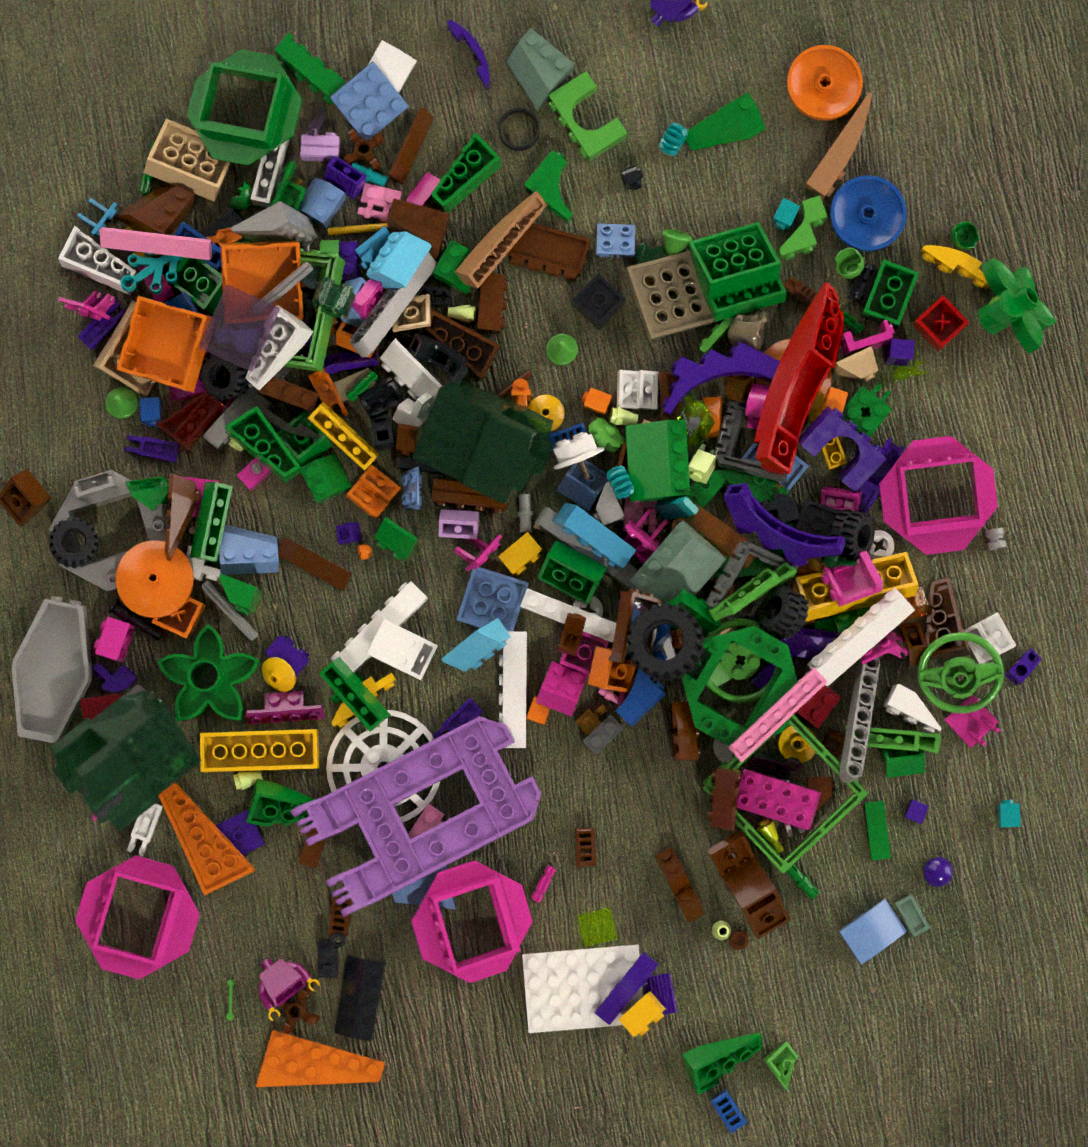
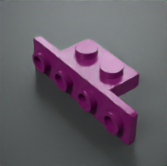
M299 690L265 693V709L247 710L246 718L248 724L259 725L261 723L324 719L325 714L323 705L304 706V691Z

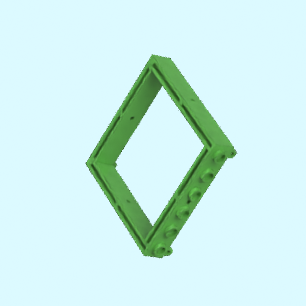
M300 248L301 265L304 262H309L311 266L325 267L327 270L308 357L293 356L283 367L322 372L334 318L332 310L337 302L345 260L335 252L322 254L318 250L305 252L304 249ZM224 307L220 310L216 330L225 328ZM215 334L211 353L223 350L240 351L235 347H230L231 344L217 343ZM257 351L244 352L242 357H246L248 359L247 362H251Z
M793 714L788 723L839 775L841 764ZM769 736L761 745H763L771 736ZM753 751L743 762H745L755 751ZM732 754L733 759L729 763L724 761L719 767L737 769L743 762ZM712 774L703 781L705 784L703 789L709 796L710 790L714 791L715 783H711ZM856 780L846 783L854 793L784 859L737 809L735 823L784 874L869 793Z

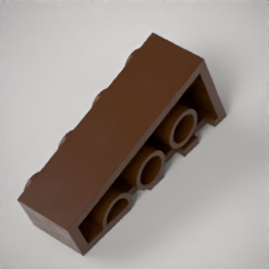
M434 310L431 311V326L424 327L440 342L463 355L468 360L466 365L482 380L485 379L501 348L500 345Z

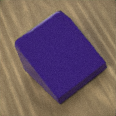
M358 522L336 526L339 545L362 541Z
M910 799L904 818L922 824L929 806Z

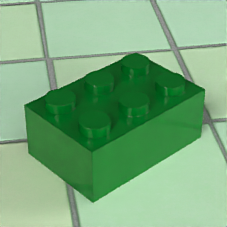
M183 257L177 265L176 273L178 280L172 285L181 292H186L196 304L216 316L223 307L222 272L217 271L202 259ZM170 275L169 279H173L175 276Z
M883 259L861 317L880 324L887 320L888 324H892L893 329H897L901 323L919 272Z
M556 540L546 556L537 579L588 606L598 589L607 567Z

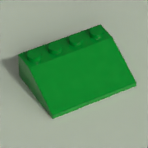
M664 420L625 426L628 475L634 488V493L629 496L630 502L667 501L681 497L689 498L690 480L686 420Z

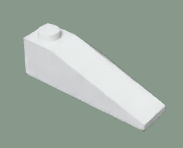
M276 305L265 321L264 334L262 338H259L258 351L253 356L246 375V379L257 390H260L305 345L314 332L302 320Z

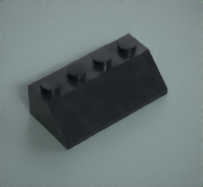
M348 955L335 1027L336 1034L367 1041L373 1040L386 961Z

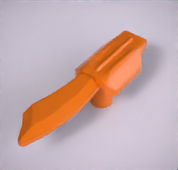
M231 227L217 230L216 236L206 237L215 244L218 243V245L236 243L238 240L243 239L242 236L233 232Z

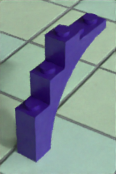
M739 342L737 347L733 346L729 354L732 357L731 359L710 349L708 354L704 353L700 361L703 364L702 366L681 356L679 361L675 360L671 371H674L672 377L678 381L674 380L670 388L672 394L670 398L666 397L661 408H664L663 415L670 417L677 404L689 392L715 378L745 375L771 382L780 361Z
M747 483L728 486L724 499L738 533L750 534L757 532L763 548L766 550L782 548L789 565L803 566L808 564L809 559L812 557L836 556L842 553L846 543L843 536L827 537L799 531L784 524L763 508L752 494Z

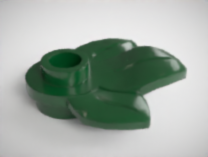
M645 242L640 244L635 253L636 265L664 258L666 256L665 248L654 247L650 250Z
M840 555L823 556L821 558V562L825 563L826 567H836L837 564L843 566L857 565V559H843Z

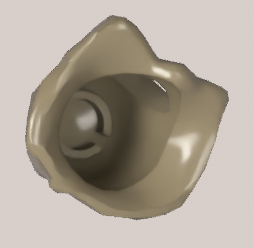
M761 311L753 316L737 315L728 329V339L732 346L737 347L739 342L759 351L763 344L764 323L768 321L766 312Z

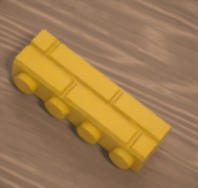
M324 402L308 417L317 428L364 471L380 454L360 435H357V432L332 409L329 410V406Z

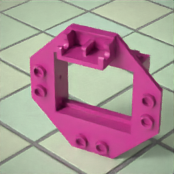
M952 436L913 440L879 483L883 522L926 555L964 550L998 507L993 468ZM969 462L975 515L910 523L904 470Z
M135 855L86 882L75 922L101 969L141 979L189 952L200 913L173 865ZM118 877L171 891L151 957L98 943Z
M475 860L437 872L416 914L411 918L421 958L469 983L507 971L516 952L521 951L520 945L533 922L523 886ZM488 885L505 946L455 963L438 902Z

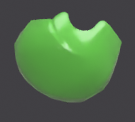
M847 247L841 250L835 257L836 270L843 278L851 279L861 274L864 268V259L855 248Z

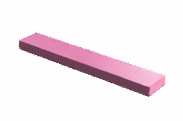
M105 227L99 230L102 248L204 260L212 258L211 240Z
M813 667L736 739L728 749L743 762L828 681Z

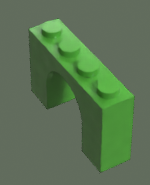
M586 71L549 94V102L547 104L552 112L556 111L559 117L557 119L563 128L566 126L568 129V136L573 143L576 142L579 146L578 151L582 158H587L590 162L625 140L627 132L618 118L597 130H585L576 124L572 115L574 108L597 90V86Z

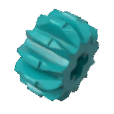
M676 123L669 125L659 144L660 150L663 153L671 156L678 154L688 135L687 129L683 128L684 126Z
M622 465L616 466L607 471V478L618 499L626 498L634 493L633 485L625 467Z

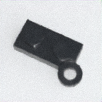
M756 750L751 763V769L786 779H788L791 771H797L801 766L800 760L795 757L786 759Z
M335 932L331 935L330 939L319 938L318 978H338V948L344 946L346 942V937L343 933ZM339 937L342 941L338 943L334 939Z

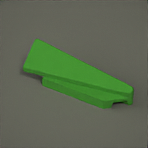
M786 562L774 571L766 568L712 608L709 613L714 622L728 615L736 614L746 605L768 594L774 587L782 586L793 580L797 571Z
M870 728L867 747L917 752L921 749L939 754L942 735L918 731Z

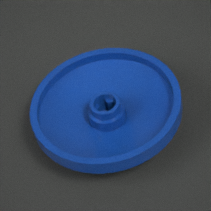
M869 175L853 178L841 186L835 194L830 208L831 225L838 238L849 247L866 252L881 250L892 244L902 232L907 216L906 204L900 191L889 181Z

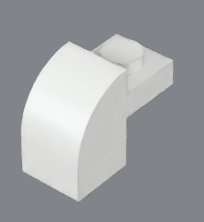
M426 392L416 402L407 398L398 405L392 420L398 424L420 427L433 415L428 412L431 407L429 403L432 396Z
M189 546L186 556L192 565L194 578L202 582L203 576L206 575V579L217 581L220 569L206 566L208 561L191 558L192 546Z

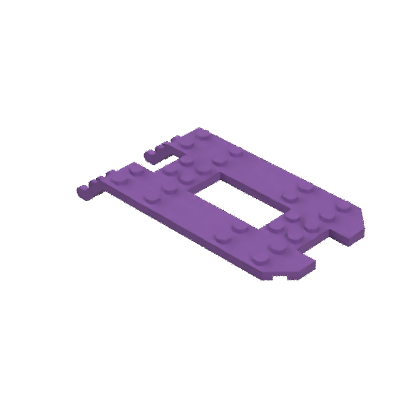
M479 716L338 790L291 810L293 817L305 811L309 814V817L297 822L298 827L308 822H313V824L300 830L302 834H306L315 828L318 832L317 835L306 839L308 846L359 824L376 857L326 881L328 887H332L340 881L343 882L345 887L332 892L333 897L348 892L347 895L336 900L338 905L350 898L354 904L341 910L343 917L376 903L533 821L541 792L533 776L515 785L498 753L499 750L515 743L506 724ZM463 770L480 804L410 839L394 805Z

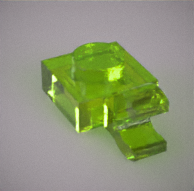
M917 361L911 368H907V366L896 368V371L892 374L893 382L912 378L913 376L925 375L926 370H918V365H922L924 361Z

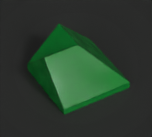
M164 476L125 481L131 496L150 510L154 511L158 505L169 503V485Z

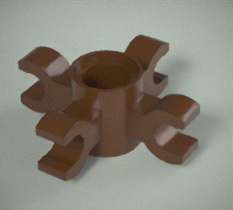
M354 129L350 130L347 134L355 144V151L344 157V162L352 165L353 162L360 159L367 161L374 171L378 170L381 166L373 156V149L385 142L384 137L379 132L368 141L361 139ZM361 147L369 148L367 153L362 154L359 152Z
M308 988L300 989L296 1002L292 1003L286 1000L278 1006L285 1010V1015L288 1018L282 1028L283 1032L287 1034L292 1033L299 1019L304 1020L311 1026L318 1024L320 1017L310 1013L306 1004L312 992ZM295 1006L298 1007L300 1011L299 1015L295 1014L294 1012Z

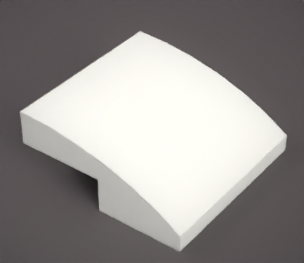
M381 41L369 64L372 61L375 62L398 93L416 64V60L384 41Z
M619 370L617 373L616 407L632 410H657L658 372Z
M998 612L965 629V633H971L987 640L997 650L999 655L1016 646ZM968 641L979 663H985L992 659L988 651L982 646Z

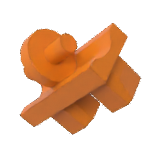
M517 379L512 385V402H516V411H527V401H531V391L526 380Z

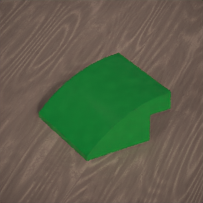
M759 222L689 241V249L696 275L715 322L785 302L787 292L779 279L781 262Z

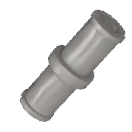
M520 494L518 495L520 533H532L531 516H533V511H531L530 507L531 495Z

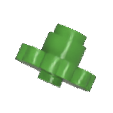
M597 417L588 426L589 433L592 434L597 447H604V450L616 452L624 443V438L619 434V429L604 418Z

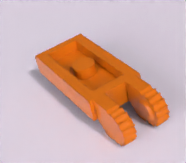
M324 367L322 372L316 371L310 374L308 377L313 387L319 394L321 401L329 406V410L338 404L344 416L349 415L329 374L325 372Z

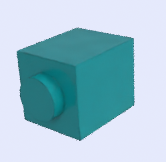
M783 198L772 220V223L775 224L774 226L780 230H789L800 206Z
M1002 800V804H997L998 827H1021L1020 803L1014 804V800Z

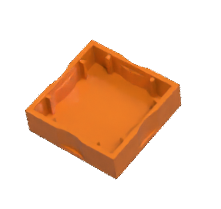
M299 241L220 244L224 321L226 324L266 320L276 305L303 320L300 281L262 314L256 315L252 310V306L301 266Z
M138 296L130 321L129 334L123 345L116 370L194 393L215 319Z

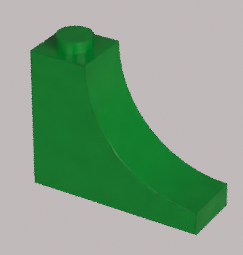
M552 150L526 181L524 190L530 195L535 191L538 192L546 202V207L568 224L573 219V213L565 206L559 192V181L567 167V161L563 154L560 152L555 153Z

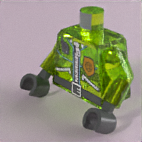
M690 396L684 397L681 400L683 408L678 415V420H686L687 445L701 444L715 422L703 401H693Z

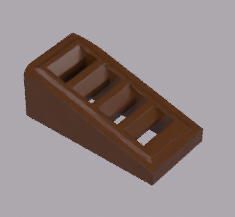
M594 827L575 828L577 867L596 866ZM579 834H591V837L579 838ZM591 841V845L580 846V842ZM591 849V853L580 854V850ZM580 857H592V861H580Z
M336 896L332 900L328 935L331 936L335 932H341L345 937H348L351 914L345 917L342 914H335L336 910L341 911L346 908L336 906V900L341 898ZM351 898L344 902L348 903L347 907L352 905ZM335 918L345 919V923L334 922ZM334 926L344 927V931L333 930Z

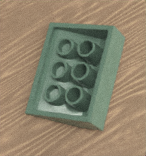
M683 520L631 578L630 582L643 593L654 594V598L661 599V605H663V603H668L679 595L682 589L695 596L727 558Z

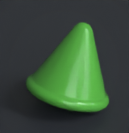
M665 229L662 231L667 256L681 253L689 244V241L693 240L689 234L678 230Z
M557 334L548 341L546 353L553 363L566 365L576 358L578 344L568 334Z
M125 387L113 389L106 398V408L116 418L130 417L138 406L136 394Z

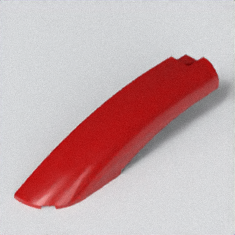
M828 282L824 283L810 304L789 341L763 405L754 442L759 445L755 459L762 463L761 468L769 472L791 474L805 420L830 369L835 366L843 333L844 316L843 310H840L839 303L837 302L840 299L835 289Z

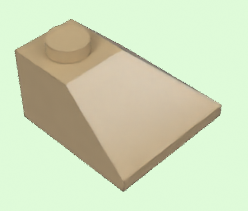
M429 294L413 297L393 324V332L431 326Z
M868 347L836 362L834 368H832L833 373L858 382L861 380L865 382L875 378L874 374L878 372L872 347Z

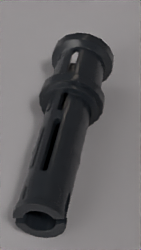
M119 598L113 602L108 610V613L117 615L122 619V622H129L156 641H159L165 632L130 610L120 602Z

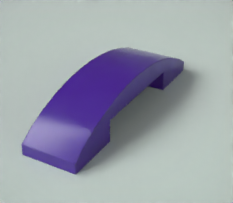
M448 20L447 28L457 43L464 39L480 64L476 68L478 77L486 89L490 88L489 68L481 47L465 28L452 20Z

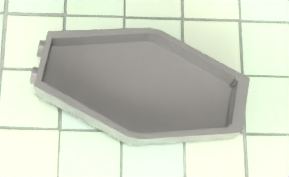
M51 596V599H44L13 659L12 678L18 736L56 744L61 742L81 703L80 699H83L91 684L93 670L87 606L81 605V601L70 600V603L63 602L61 597Z

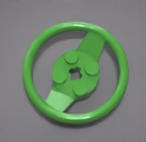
M743 618L725 621L720 624L719 628L705 637L706 639L717 636L722 631L731 627L755 626L776 638L775 635L763 630L759 622ZM733 641L730 643L706 686L712 693L723 700L733 703H749L761 698L769 682L759 691L742 696L732 695L718 688L719 685L732 678L740 680L751 677L760 665V656ZM737 655L741 657L744 655L746 657L743 664L735 662L737 661ZM775 666V670H774L773 675L775 674L776 670L778 669L777 666Z
M950 633L936 639L923 652L918 665V681L924 695L938 708L952 713H971L987 706L999 693L1004 679V667L997 650L984 638L971 633ZM955 640L971 641L982 646L988 651L994 661L976 664L972 658L956 657L947 660L944 663V667L926 669L931 654L941 645ZM962 674L966 677H963L964 680H959V677L956 676ZM995 680L993 688L986 697L966 706L945 703L937 698L929 688L930 686L944 689L955 698H966L973 695L980 685Z

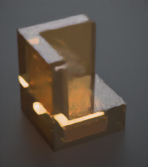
M745 375L728 376L727 398L740 402L748 400L749 393L753 387L754 377Z

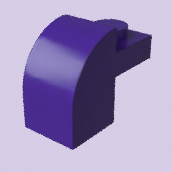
M99 662L93 667L96 671V677L102 682L106 680L101 687L113 693L125 692L139 680L126 665H122L114 674Z

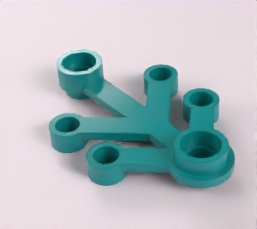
M145 252L144 254L148 257H140L136 254L129 255L127 260L131 267H137L138 265L148 266L135 276L125 275L122 277L120 283L124 291H134L140 281L154 272L150 289L153 294H160L162 292L161 279L163 267L169 261L170 266L169 271L166 273V280L170 284L177 282L178 261L183 257L163 255L160 258H149L154 254ZM132 259H137L134 263L130 262ZM170 275L175 276L173 279H169ZM128 283H132V284H133V285L130 286V287H126V285H127ZM155 286H159L158 290H153Z

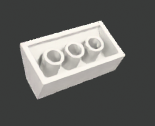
M395 338L380 357L381 366L386 372L389 373L391 371L396 376L394 379L400 386L405 385L409 389L407 393L414 400L426 392L429 393L432 399L429 403L431 407L428 412L431 411L435 415L450 400L449 392Z

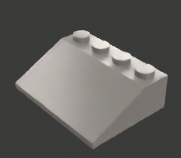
M281 201L231 227L233 232L252 242L297 240L300 242V246H307L312 243V240L317 238L309 217Z

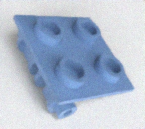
M597 224L596 255L600 256V258L609 257L610 255L611 258H613V255H617V258H619V255L628 259L634 257L635 225Z
M419 467L405 471L402 476V485L404 486L402 504L404 505V510L410 508L418 510L422 506V496H419V494H422L419 491L422 486H419L422 484V475L420 474Z

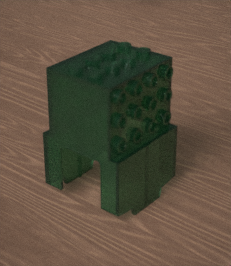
M463 380L461 384L452 381L439 388L412 458L461 481L462 485L505 504L509 501V496L513 489L522 492L534 474H543L555 446L549 440L553 420L513 401L508 402Z
M139 684L130 689L92 720L87 717L50 746L57 762L52 771L67 792L70 794L78 791L100 824L109 820L119 831H122L158 802L156 798L158 795L201 762L193 745L185 737L184 731L177 725L176 719L167 710L164 701L161 698L158 699L152 691L150 693Z

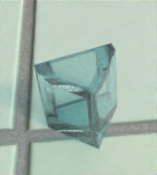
M312 266L313 271L302 279V283L315 291L319 284L320 267Z

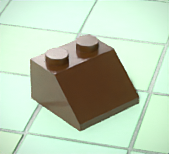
M28 469L11 477L0 492L1 505L20 527L44 509L52 498Z

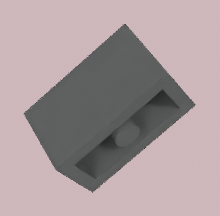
M610 715L582 742L596 756L624 728Z

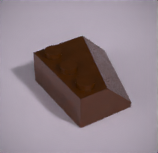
M162 185L117 213L114 217L136 231L171 235L194 207V193L180 185Z
M394 198L388 218L387 230L390 234L407 231L430 243L432 247L429 253L438 262L451 213Z
M671 702L670 718L673 762L698 760V756H700V745H697L699 729L694 725L689 703Z
M717 767L716 771H712L711 783H715L714 791L710 790L709 802H713V809L708 810L707 822H711V827L734 831L740 769Z

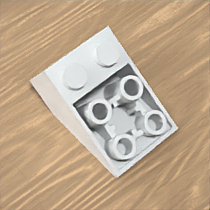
M382 619L366 654L421 680L438 645Z
M900 684L892 686L883 704V707L887 708V713L893 716H903V721L911 725H920V729L926 733L941 731V727L916 692Z

